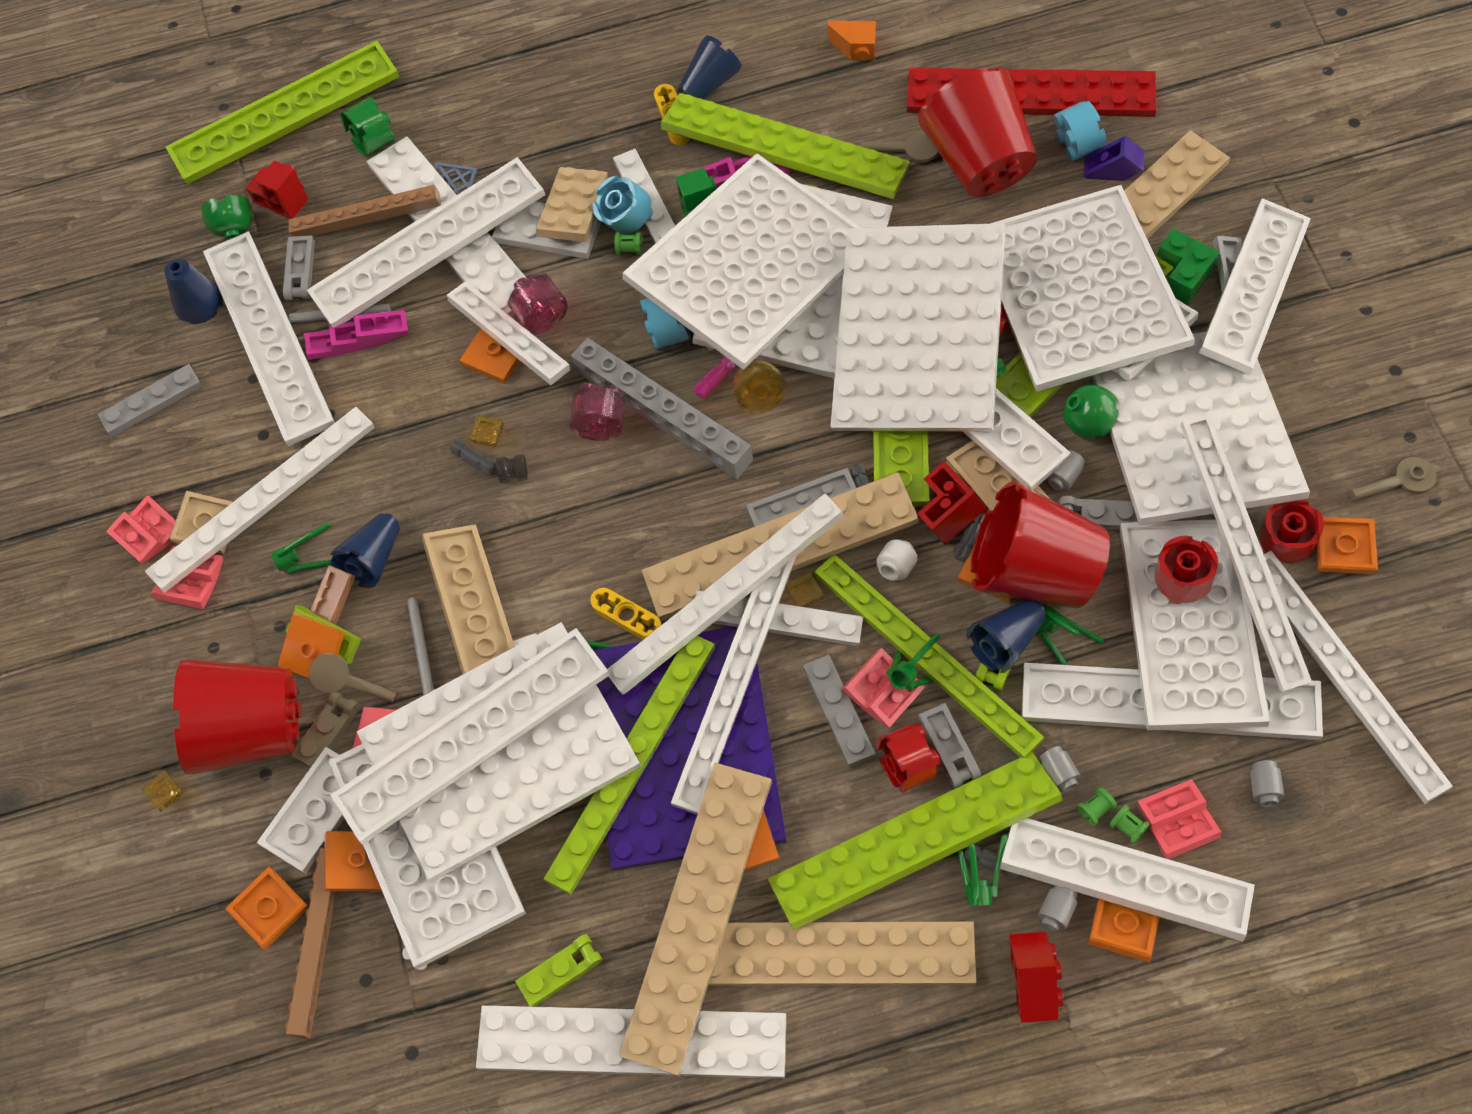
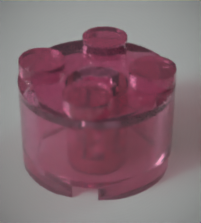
M546 273L534 275L527 279L525 277L519 278L514 283V290L508 300V307L531 334L548 331L553 327L551 323L556 319L560 322L568 310L567 300Z
M591 383L581 384L579 390L572 397L570 429L574 431L575 428L579 431L580 437L594 441L609 440V436L616 434L615 438L620 436L623 431L625 399L622 396V390L618 387L606 388L595 386Z

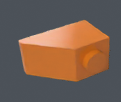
M828 21V41L850 60H875L876 21Z

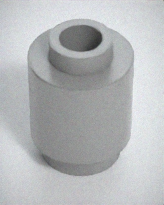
M1068 450L1071 452L1070 457L1047 477L1049 486L1054 490L1068 491L1084 470L1085 460L1077 452Z
M1056 746L1040 756L1041 765L1059 790L1068 792L1079 784L1077 780L1081 775L1067 751H1063L1060 746Z
M1270 760L1254 763L1250 771L1254 802L1259 803L1262 807H1275L1279 805V802L1285 797L1281 770L1277 767V763Z
M1054 886L1053 889H1050L1038 913V918L1042 921L1041 925L1052 932H1058L1059 929L1066 930L1078 904L1076 900L1077 892L1067 887Z

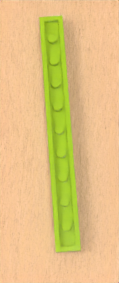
M835 554L815 571V577L859 616H862L870 626L909 660L931 639ZM937 643L915 664L1019 757L1026 758L1044 741L1043 735Z
M696 636L678 651L627 737V741L641 767L594 793L544 877L545 882L572 895L715 650L714 643Z

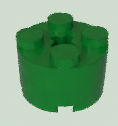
M368 97L340 114L345 131H350L353 137L350 139L351 142L364 156L395 141L394 134L388 126L391 124L388 114L385 111L380 112L372 97Z

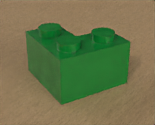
M705 168L676 177L680 205L685 217L717 189L713 176L708 177Z
M1172 229L1159 246L1157 256L1174 267V271L1169 276L1168 284L1175 299L1188 306L1214 271L1219 252Z

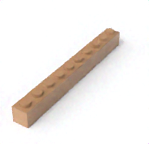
M434 184L289 219V233L292 237L316 236L441 206L440 192Z
M320 848V852L316 856L317 868L316 872L313 873V890L309 894L310 906L306 911L307 923L302 932L304 937L303 944L299 948L300 961L296 965L297 977L296 982L292 986L293 999L289 1003L290 1015L289 1020L285 1024L286 1034L292 1038L310 1039L336 897V892L324 891V848Z

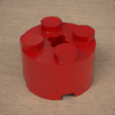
M1305 499L1274 504L1267 511L1259 530V540L1265 550V554L1272 551L1279 561L1289 563L1309 558L1324 530L1322 514L1317 508L1315 510L1310 506L1309 502Z
M1178 536L1166 542L1159 554L1154 574L1155 583L1161 593L1168 597V600L1173 604L1198 601L1204 598L1211 590L1217 572L1218 556L1213 547L1204 540L1200 542L1192 539L1193 536Z
M919 723L904 726L878 738L876 741L877 751L882 749L884 758L880 759L882 767L895 788L901 786V793L936 777V766L940 765V758L933 748H929L925 741V731Z

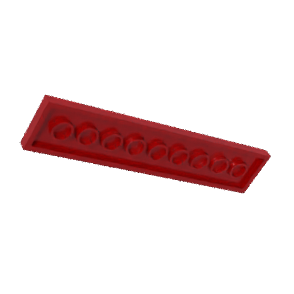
M909 68L907 113H919L922 106H928L933 101L931 96L937 90L955 78L977 69ZM987 69V70H988V72H989V71H995L996 69ZM1006 69L1013 80L1024 115H1054L1083 101H1089L1099 116L1155 117L1156 71Z

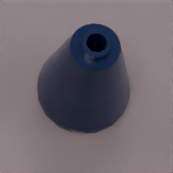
M706 35L701 40L678 87L679 93L691 95L699 99L706 98L739 72L742 66L739 59L729 48L726 51L721 48L722 42L718 39Z
M175 259L169 262L165 267L164 273L173 310L178 318L182 321H189L191 324H200L215 317L217 314L216 310L223 303L222 294L218 286L186 260Z
M378 514L331 552L330 555H333L331 564L340 570L355 575V579L360 581L358 586L363 588L375 587L381 578L399 534L400 526L398 520L391 514Z
M1024 600L974 622L967 629L966 634L967 640L971 637L974 645L970 647L973 654L988 669L994 671L998 668L1001 669L1000 673H1005L1013 667L1044 623L1045 610L1039 602Z

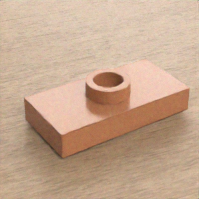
M328 565L310 611L336 625L356 576Z

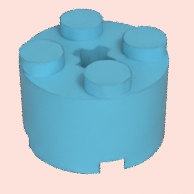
M1089 101L1077 103L1053 115L1054 122L1058 127V130L1054 131L1055 137L1060 145L1063 143L1066 145V153L1071 162L1106 146L1104 128L1099 130L1097 123L1100 121V117Z
M609 177L600 184L596 191L598 196L596 202L593 201L595 216L601 222L623 235H630L632 232L637 231L653 215L649 194L627 177Z
M650 299L640 300L643 313L647 315L648 319L645 321L648 335L652 337L655 349H661L690 339V332L686 326Z

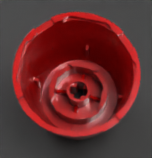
M985 67L963 74L937 90L931 96L933 101L928 106H922L920 109L918 123L970 196L984 197L1007 189L1024 178L1037 162V154L1010 73L1004 68L997 67L995 71L988 72Z
M1015 481L1008 482L996 494L995 499L998 502L993 511L987 509L975 540L970 572L975 573V578L971 582L973 588L988 594L1076 609L1083 607L1097 590L1107 565L1110 549V539L1107 530Z
M191 659L180 661L175 675L173 691V710H179L180 728H174V736L179 763L186 775L275 758L295 752L297 739H299L298 718H301L300 701H297V683L294 682L293 673L290 668Z

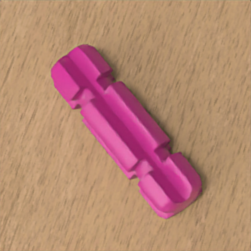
M724 356L719 361L720 365L716 364L702 378L703 382L700 381L694 387V393L701 399L706 398L711 393L709 390H714L727 376L726 373H730L735 368V363Z

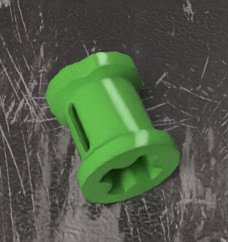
M637 232L636 235L615 233L616 255H621V253L642 255L643 236L641 232Z
M1099 787L1096 789V794L1087 802L1077 805V809L1090 825L1096 826L1098 819L1109 810L1114 811L1117 808V803L1104 788Z
M1125 805L1115 815L1109 826L1118 828L1130 838L1129 842L1134 845L1148 829L1150 823L1147 821L1142 822L1129 811L1130 807Z

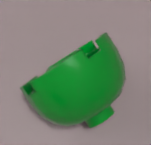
M225 195V200L217 202L216 198H212L203 203L201 206L203 222L212 234L230 240L245 233L251 226L252 208L250 202L246 197L240 195Z
M1097 385L1080 386L1070 394L1064 405L1063 416L1067 427L1075 435L1088 441H1093L1094 439L1092 438L1098 435L1101 437L1105 436L1112 429L1118 418L1119 410L1116 409L1115 402H1118V398L1108 389Z

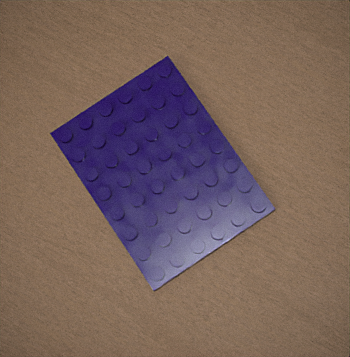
M738 627L708 630L697 635L714 643L715 650L607 833L612 871L682 860L684 858L697 814L672 806L671 801ZM640 642L595 649L593 651L606 669H608ZM678 651L624 695L618 690L609 676L596 684L626 739ZM756 663L718 764L772 780L764 812L774 843L778 844L787 842L758 664Z

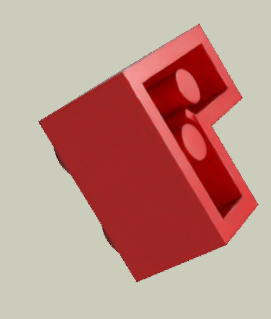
M275 160L268 168L262 166L246 186V190L253 203L288 219H293L308 200L304 186L296 175L297 171L287 163L282 164Z
M945 461L924 478V481L937 496L917 514L946 545L987 508Z
M1046 931L1009 934L1010 959L1015 977L1016 1005L1021 1023L1059 1020L1058 1007H1063V994L1061 987H1057V980H1062V969L1060 960H1057L1055 943H1049Z

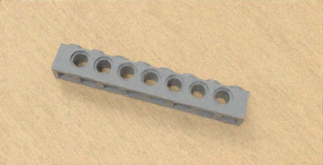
M588 337L571 355L575 371L736 480L753 462L750 444Z

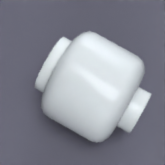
M891 540L882 549L876 562L879 572L884 578L890 581H900L907 578L918 559L915 549L909 542Z

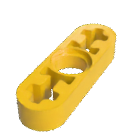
M669 84L659 85L654 90L655 102L662 119L677 98L675 88ZM663 95L669 97L668 103L665 102ZM667 131L670 141L675 145H684L690 140L689 137Z
M599 588L591 595V605L596 614L642 640L654 631L648 630L646 633L644 626L639 623L640 618L642 623L647 626L654 623L655 630L662 625L658 616L608 588ZM608 598L610 605L615 607L612 611V608L607 604H602L600 607L598 600ZM624 609L634 611L633 618L628 621L621 620L619 614Z

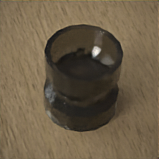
M524 454L515 455L513 458L497 457V474L501 484L509 483L512 479H517L518 481L528 480L527 463Z

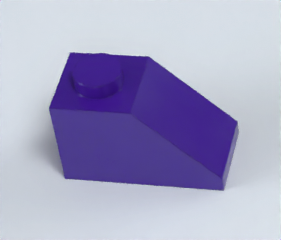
M1123 136L1085 156L1084 177L1087 179L1124 181L1144 171V150L1127 136Z

